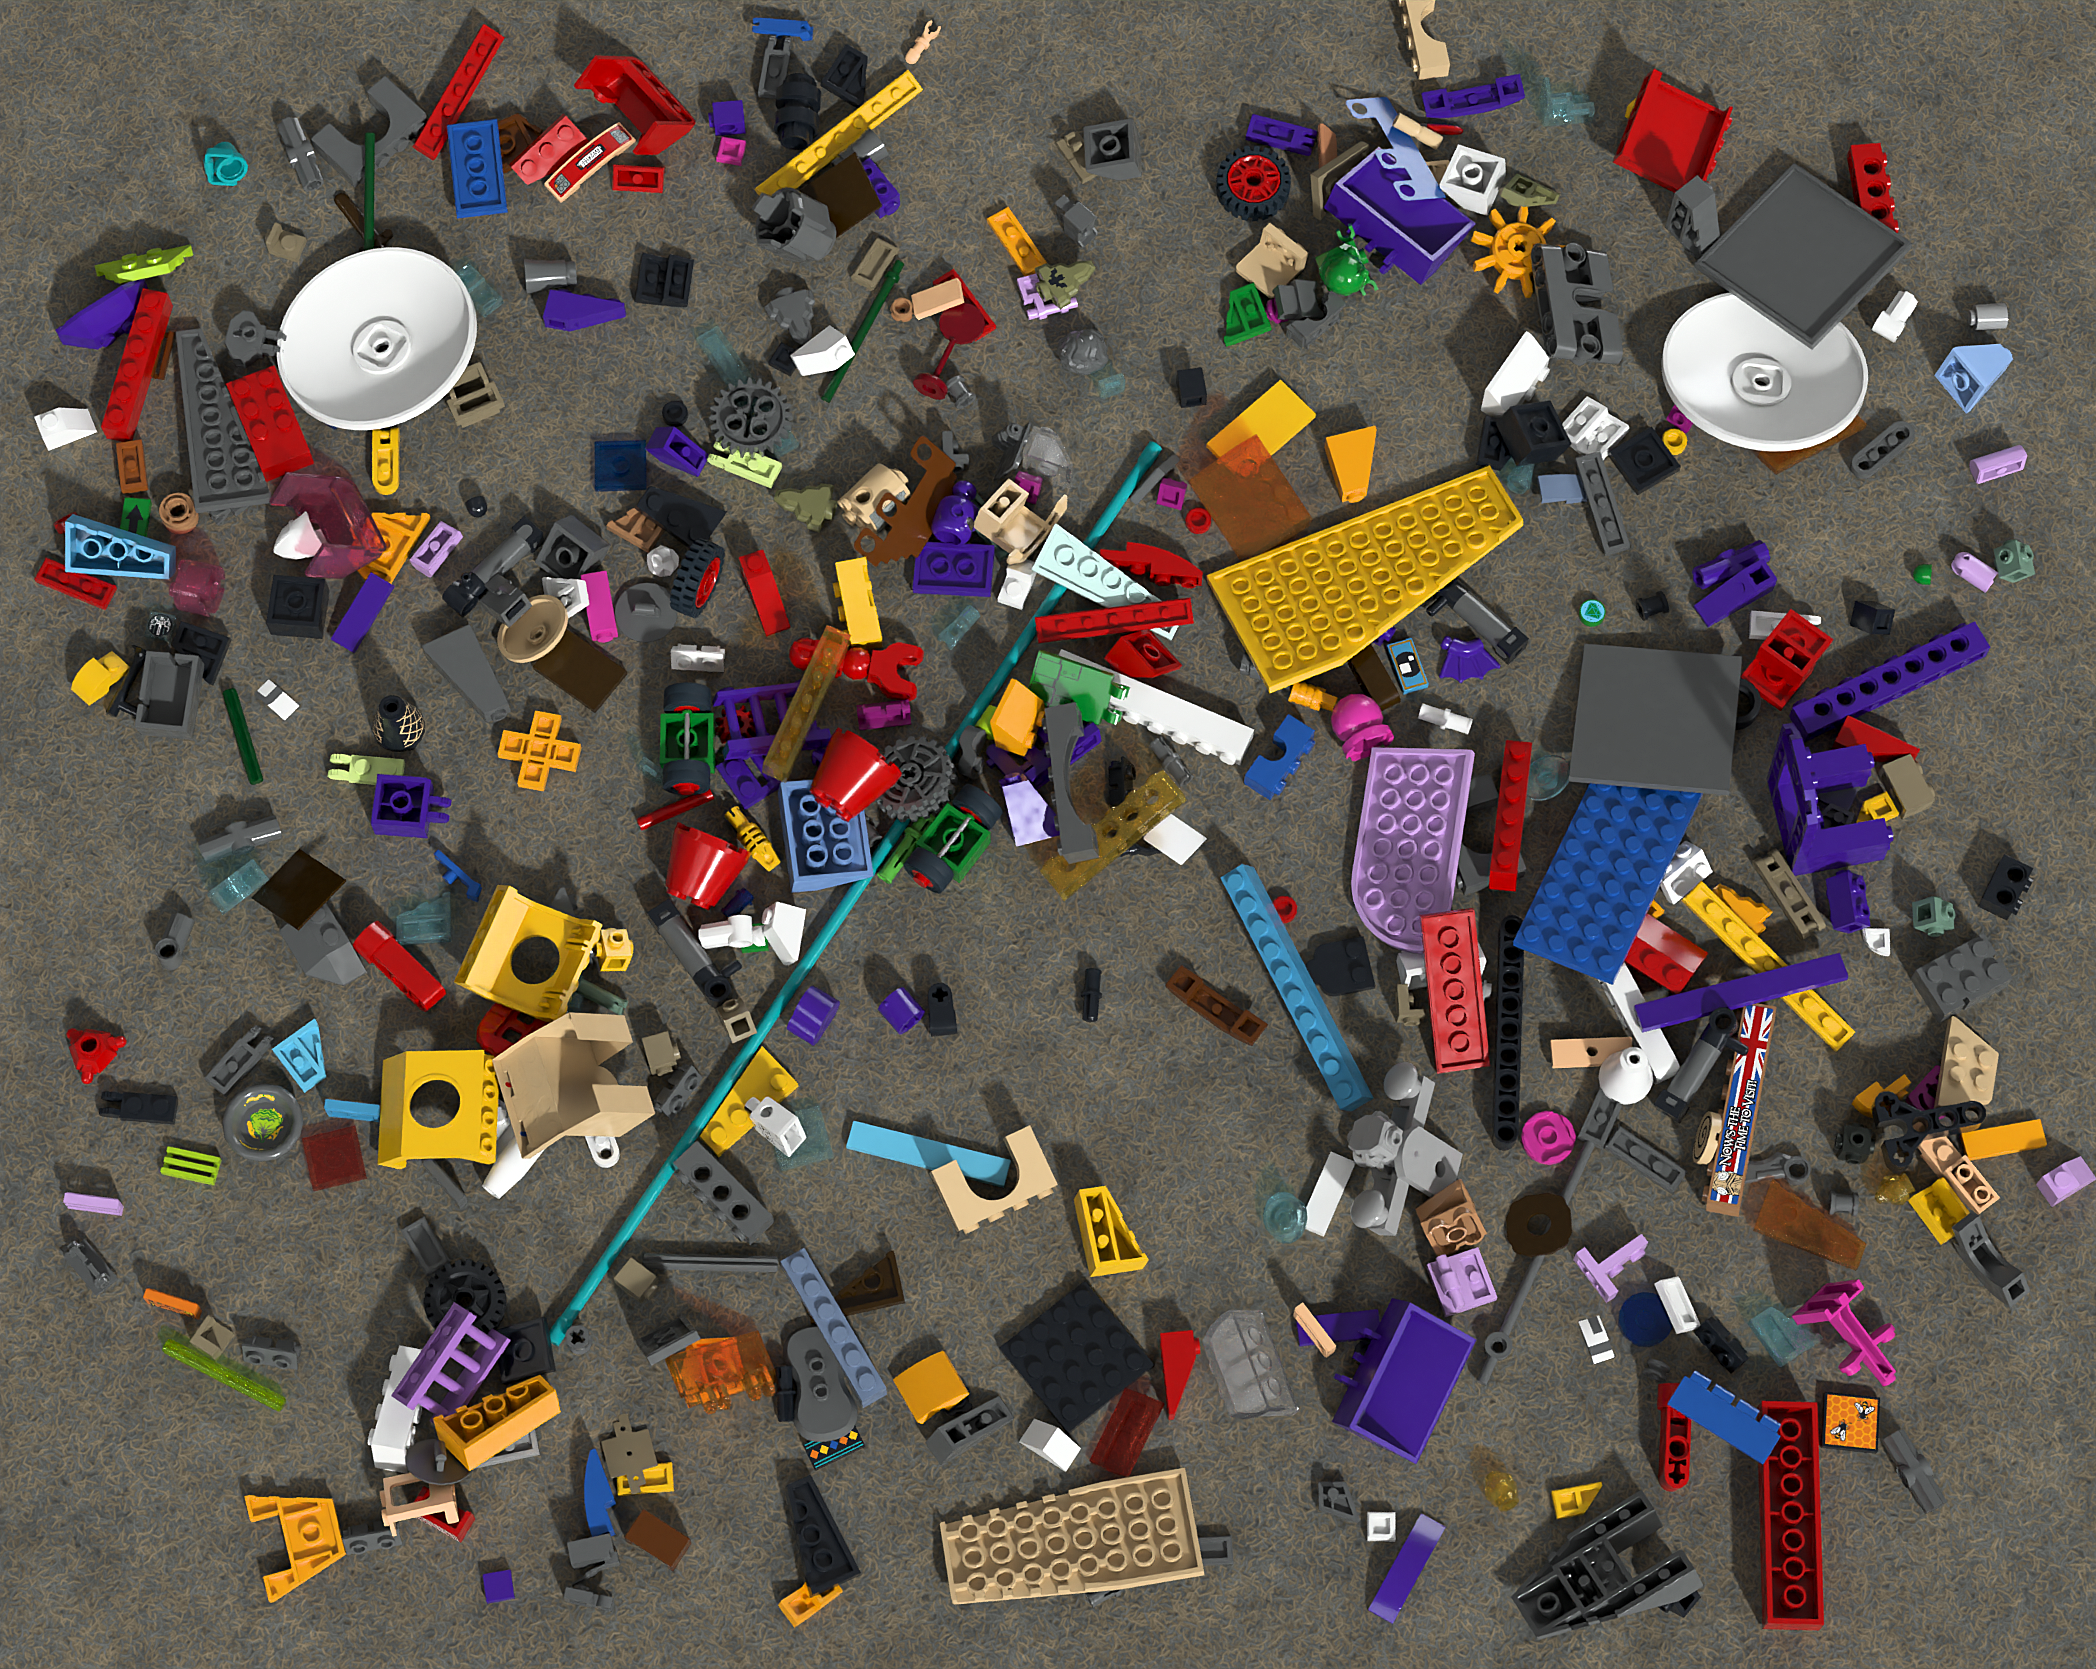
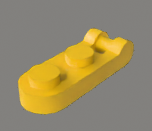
M391 427L390 430H372V481L375 490L382 495H390L399 487V427ZM390 440V444L381 443L382 441Z

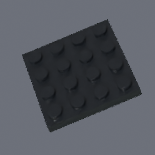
M1086 1281L999 1347L1001 1353L1067 1434H1070L1154 1367L1153 1362Z

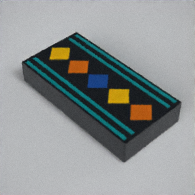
M854 1425L851 1432L844 1437L826 1442L810 1441L803 1444V1447L814 1470L817 1471L864 1448L865 1444Z

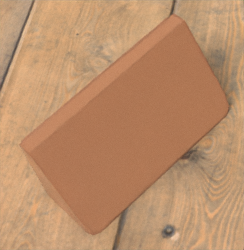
M1324 124L1318 125L1317 132L1319 169L1337 157L1336 135Z

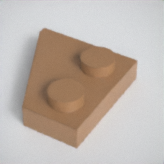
M635 508L626 512L627 515L614 522L612 520L606 525L607 530L647 553L652 550L665 531Z

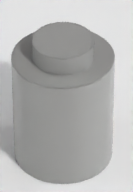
M2005 303L1973 305L1972 310L1968 311V323L1973 325L1974 330L2005 329L2008 324L2007 306Z

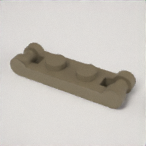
M1776 848L1767 852V856L1752 860L1754 869L1766 883L1801 940L1808 938L1810 933L1815 930L1820 931L1826 928L1823 918ZM1773 864L1777 869L1771 872L1768 867ZM1808 915L1810 921L1804 924L1801 917Z

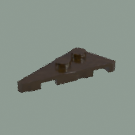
M894 1250L889 1251L885 1258L873 1267L870 1266L861 1277L855 1278L834 1297L845 1317L905 1303ZM809 1316L811 1324H815L813 1318Z

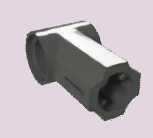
M180 913L172 914L162 939L155 946V954L161 966L167 970L177 969L183 962V951L195 924L194 920ZM175 951L172 956L163 957L166 952Z

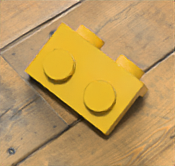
M1944 1177L1939 1178L1931 1186L1908 1200L1940 1245L1955 1237L1952 1227L1970 1213Z

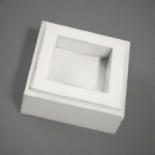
M1367 1512V1541L1395 1542V1512Z

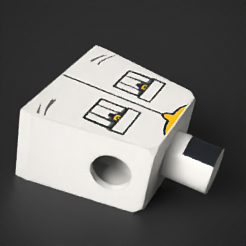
M752 1097L745 1104L744 1110L750 1114L749 1117L755 1129L786 1156L790 1157L807 1138L798 1117L770 1097H765L762 1102Z

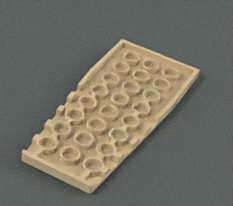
M1185 1468L1099 1482L1068 1490L1069 1493L1059 1496L1052 1494L1042 1497V1500L1031 1503L1024 1501L1016 1503L1015 1507L999 1510V1508L989 1510V1513L972 1517V1515L962 1517L963 1520L945 1524V1521L941 1522L940 1529L952 1603L955 1605L1120 1590L1203 1576L1204 1569Z

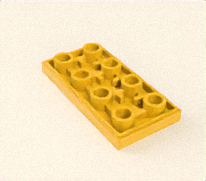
M1279 380L1206 444V447L1238 479L1243 481L1316 418V413L1284 382Z

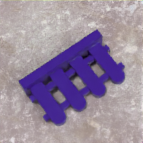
M1082 720L1084 736L1078 738L1070 765L1102 742L1100 730L1093 722L1089 724V722ZM1039 727L1036 733L1037 737L1045 744L1049 742L1048 734L1044 733L1043 727ZM996 744L988 746L986 753L989 760L986 762L991 769L996 766L1004 776L1016 772L1020 773V775L1025 774L1037 790L1050 781L1048 767L1052 766L1051 758L1047 757L1045 748L1041 751L1035 745L1032 749L1029 748L1025 757L1021 756L1026 762L1019 767L1009 756L1012 752L998 748Z

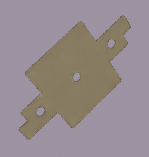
M628 1414L618 1415L619 1422L613 1423L616 1437L601 1441L610 1478L627 1475L631 1494L641 1492L640 1486L646 1484L643 1470L658 1466L649 1430L644 1429L632 1432ZM625 1427L626 1429L625 1431H621L620 1428ZM628 1451L632 1452L631 1456L627 1455ZM635 1476L639 1477L637 1481L633 1479Z

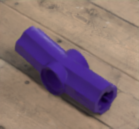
M1761 540L1736 551L1735 549H1729L1718 555L1714 560L1694 567L1692 570L1693 581L1702 590L1723 581H1728L1741 570L1761 559H1764L1766 563L1769 562L1771 559L1769 550Z

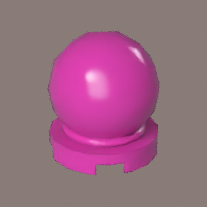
M1349 694L1339 700L1333 707L1331 716L1333 731L1341 741L1345 742L1342 746V751L1347 759L1350 757L1352 761L1362 760L1371 756L1372 747H1380L1384 744L1386 748L1394 739L1390 727L1382 724L1381 708L1374 699L1363 694Z

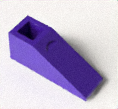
M550 289L543 319L545 327L574 331L626 317L625 303L614 298L606 300L596 298L591 294L578 295L565 289Z
M1761 559L1741 570L1694 605V609L1706 626L1710 627L1772 592L1777 582V577L1765 560Z

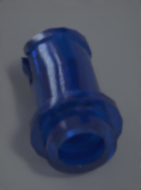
M745 888L737 889L735 891L737 894L721 909V912L727 918L739 915L748 905L751 906L753 904L751 901L754 897Z

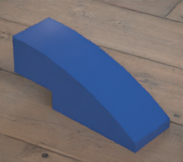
M592 1449L589 1453L584 1481V1503L587 1521L592 1537L608 1533L613 1536L616 1534L606 1509L615 1506L616 1502L596 1449Z

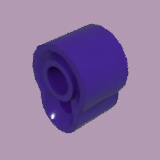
M814 985L810 986L798 1002L787 1025V1030L814 1046L835 1017L840 1001Z

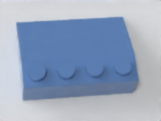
M813 780L781 782L778 790L791 893L817 891L873 877L864 810L856 817L851 818L849 822L842 820L836 815L837 810L831 806L826 809L814 800L816 797L809 791Z

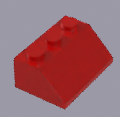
M1646 914L1624 963L1676 995L1683 993L1708 955V952L1654 917Z

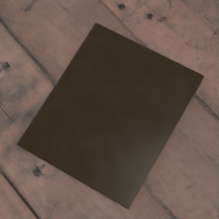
M856 152L800 190V192L828 206L830 221L836 227V238L883 206Z
M299 849L252 899L299 931L346 882V879Z

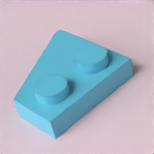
M315 1019L272 1049L304 1093L326 1078L319 1026Z

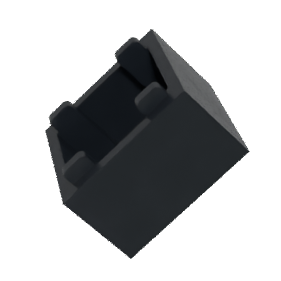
M1551 400L1511 406L1496 422L1516 466L1557 460L1572 444Z
M273 575L266 619L270 634L323 639L330 594L326 579Z

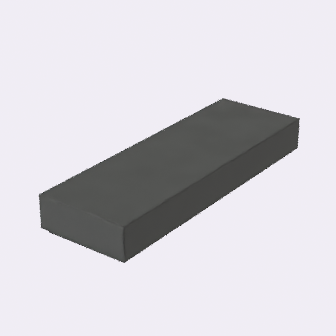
M1622 1126L1618 1127L1604 1147L1605 1150L1670 1194H1673L1688 1172Z

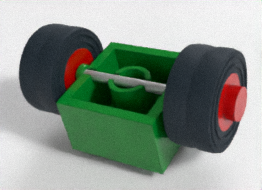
M684 682L669 685L664 690V712L666 714H661L660 766L663 774V789L672 794L698 795L705 793L710 788V774H715L716 724L714 713H710L711 690L705 685Z
M970 784L963 786L959 794L954 798V807L948 803L945 805L918 840L916 849L904 863L905 870L921 887L934 893H942L952 879L958 883L963 880L991 843V832L988 830L995 825L1003 813L999 804L990 794Z

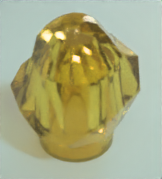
M1905 1172L1899 1176L1897 1174L1888 1175L1880 1182L1875 1194V1200L1879 1204L1889 1202L1892 1205H1903L1911 1198L1910 1194L1916 1190Z
M1492 1471L1485 1477V1497L1487 1501L1498 1507L1501 1512L1513 1509L1519 1503L1517 1497L1519 1493L1517 1483L1512 1475L1499 1471Z

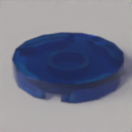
M1640 1292L1630 1296L1623 1303L1618 1313V1325L1622 1335L1638 1347L1650 1348L1659 1345L1669 1336L1673 1327L1660 1296L1654 1293Z

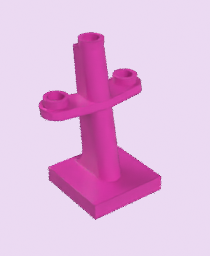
M1859 1279L1825 1284L1792 1315L1797 1325L1829 1321L1852 1348L1850 1354L1839 1364L1838 1369L1842 1373H1846L1847 1376H1851L1861 1369L1860 1362L1862 1361L1882 1386L1891 1384L1896 1379L1894 1375L1896 1371L1877 1344L1880 1342L1886 1343L1893 1339L1896 1335L1894 1332L1895 1327L1891 1323H1887L1877 1328L1870 1335L1866 1332L1849 1308V1302L1864 1289Z

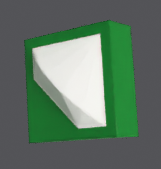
M752 924L753 944L748 947H741L742 953L769 951L768 940L763 934L764 924Z

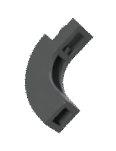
M1972 1211L1952 1227L1956 1237L1953 1244L1966 1266L1993 1296L2008 1307H2012L2030 1292L2023 1272L2008 1263L1990 1242L1979 1215Z

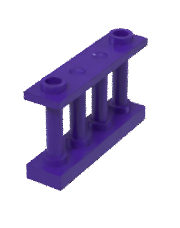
M804 678L795 681V683L736 690L732 687H727L719 690L712 704L713 706L724 705L731 736L722 750L724 760L827 747L831 738L829 728L821 729L817 727L811 695H814L819 687V680L810 681V679ZM800 696L807 730L803 732L792 730L785 698ZM775 699L782 730L780 734L770 735L767 733L760 701ZM750 703L756 731L755 737L744 738V736H741L735 704Z

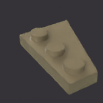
M1360 141L1311 174L1313 216L1316 219L1322 220L1326 215L1324 207L1335 183L1369 155V144Z

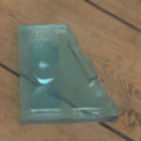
M445 892L442 894V898L430 904L425 902L412 911H406L398 915L396 924L397 942L400 945L451 942V893Z
M1772 1306L1747 1323L1779 1368L1824 1339L1820 1334L1816 1333L1814 1335L1802 1328V1324L1797 1325L1794 1319L1785 1317L1782 1312Z

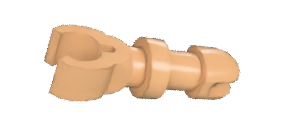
M932 20L926 24L922 36L916 38V44L906 54L905 59L909 64H914L918 61L924 49L927 50L930 46L929 42L938 36L941 26H938L936 32L928 34V27L932 25Z

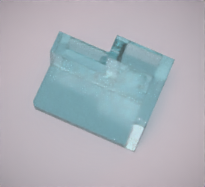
M1549 77L1543 78L1539 96L1543 127L1593 121L1595 113L1594 102L1589 101L1587 94L1572 95V92L1552 94Z

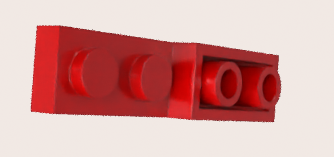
M1127 542L1126 551L1100 549V556L1119 570L1130 571L1136 575L1150 572V582H1155L1158 586H1169L1170 584H1181L1184 588L1202 586L1203 572L1192 563L1169 551L1134 542Z

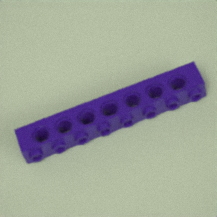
M1974 621L1968 625L1961 623L1945 636L1938 634L1931 638L1926 645L1921 646L1917 644L1906 651L1907 654L1900 657L1894 655L1877 668L1870 666L1854 679L1852 676L1840 681L1838 683L1839 686L1830 689L1826 687L1817 692L1816 697L1809 700L1803 698L1794 703L1789 718L1797 730L1800 731L1804 743L1844 724L1848 715L1857 718L1986 657L1991 647L1976 622ZM1951 645H1958L1962 651L1954 650ZM1928 655L1936 656L1939 661H1931ZM1905 666H1912L1917 672H1909ZM1882 677H1890L1894 683H1887ZM1860 688H1868L1871 694L1863 693ZM1843 698L1847 700L1848 705L1840 704L1837 699ZM1814 709H1821L1826 715L1820 716L1815 713Z

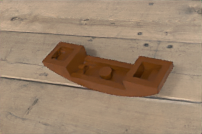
M1182 965L1165 985L1179 1000L1214 1026L1250 1046L1256 1042L1268 1026L1266 1022L1247 1009L1245 1011L1241 1010L1203 983V979Z

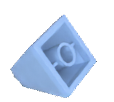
M2001 344L1958 346L1951 350L1934 376L1964 412L1968 413L2007 369L2013 360L2012 354Z

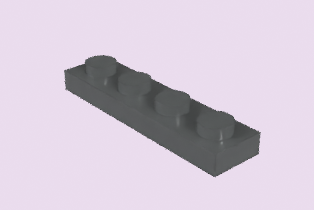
M1601 452L1575 458L1576 467L1604 555L1608 556L1629 550L1630 543Z

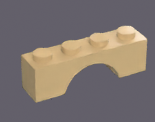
M1397 0L1398 7H1403L1404 11L1401 14L1403 29H1408L1409 35H1406L1407 49L1413 52V57H1411L1412 71L1417 72L1419 80L1448 76L1450 62L1445 42L1432 39L1424 32L1421 26L1422 19L1434 11L1435 0Z

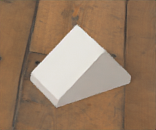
M1037 1419L1032 1421L1019 1441L1065 1472L1081 1449L1058 1427Z

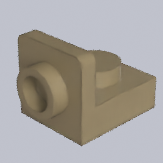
M275 222L272 229H269L265 235V243L269 254L298 262L307 242L306 237L282 230L281 224Z
M1397 984L1395 989L1397 1023L1404 1022L1405 1026H1416L1420 1022H1424L1426 1010L1413 1009L1414 997L1413 993H1408V984Z

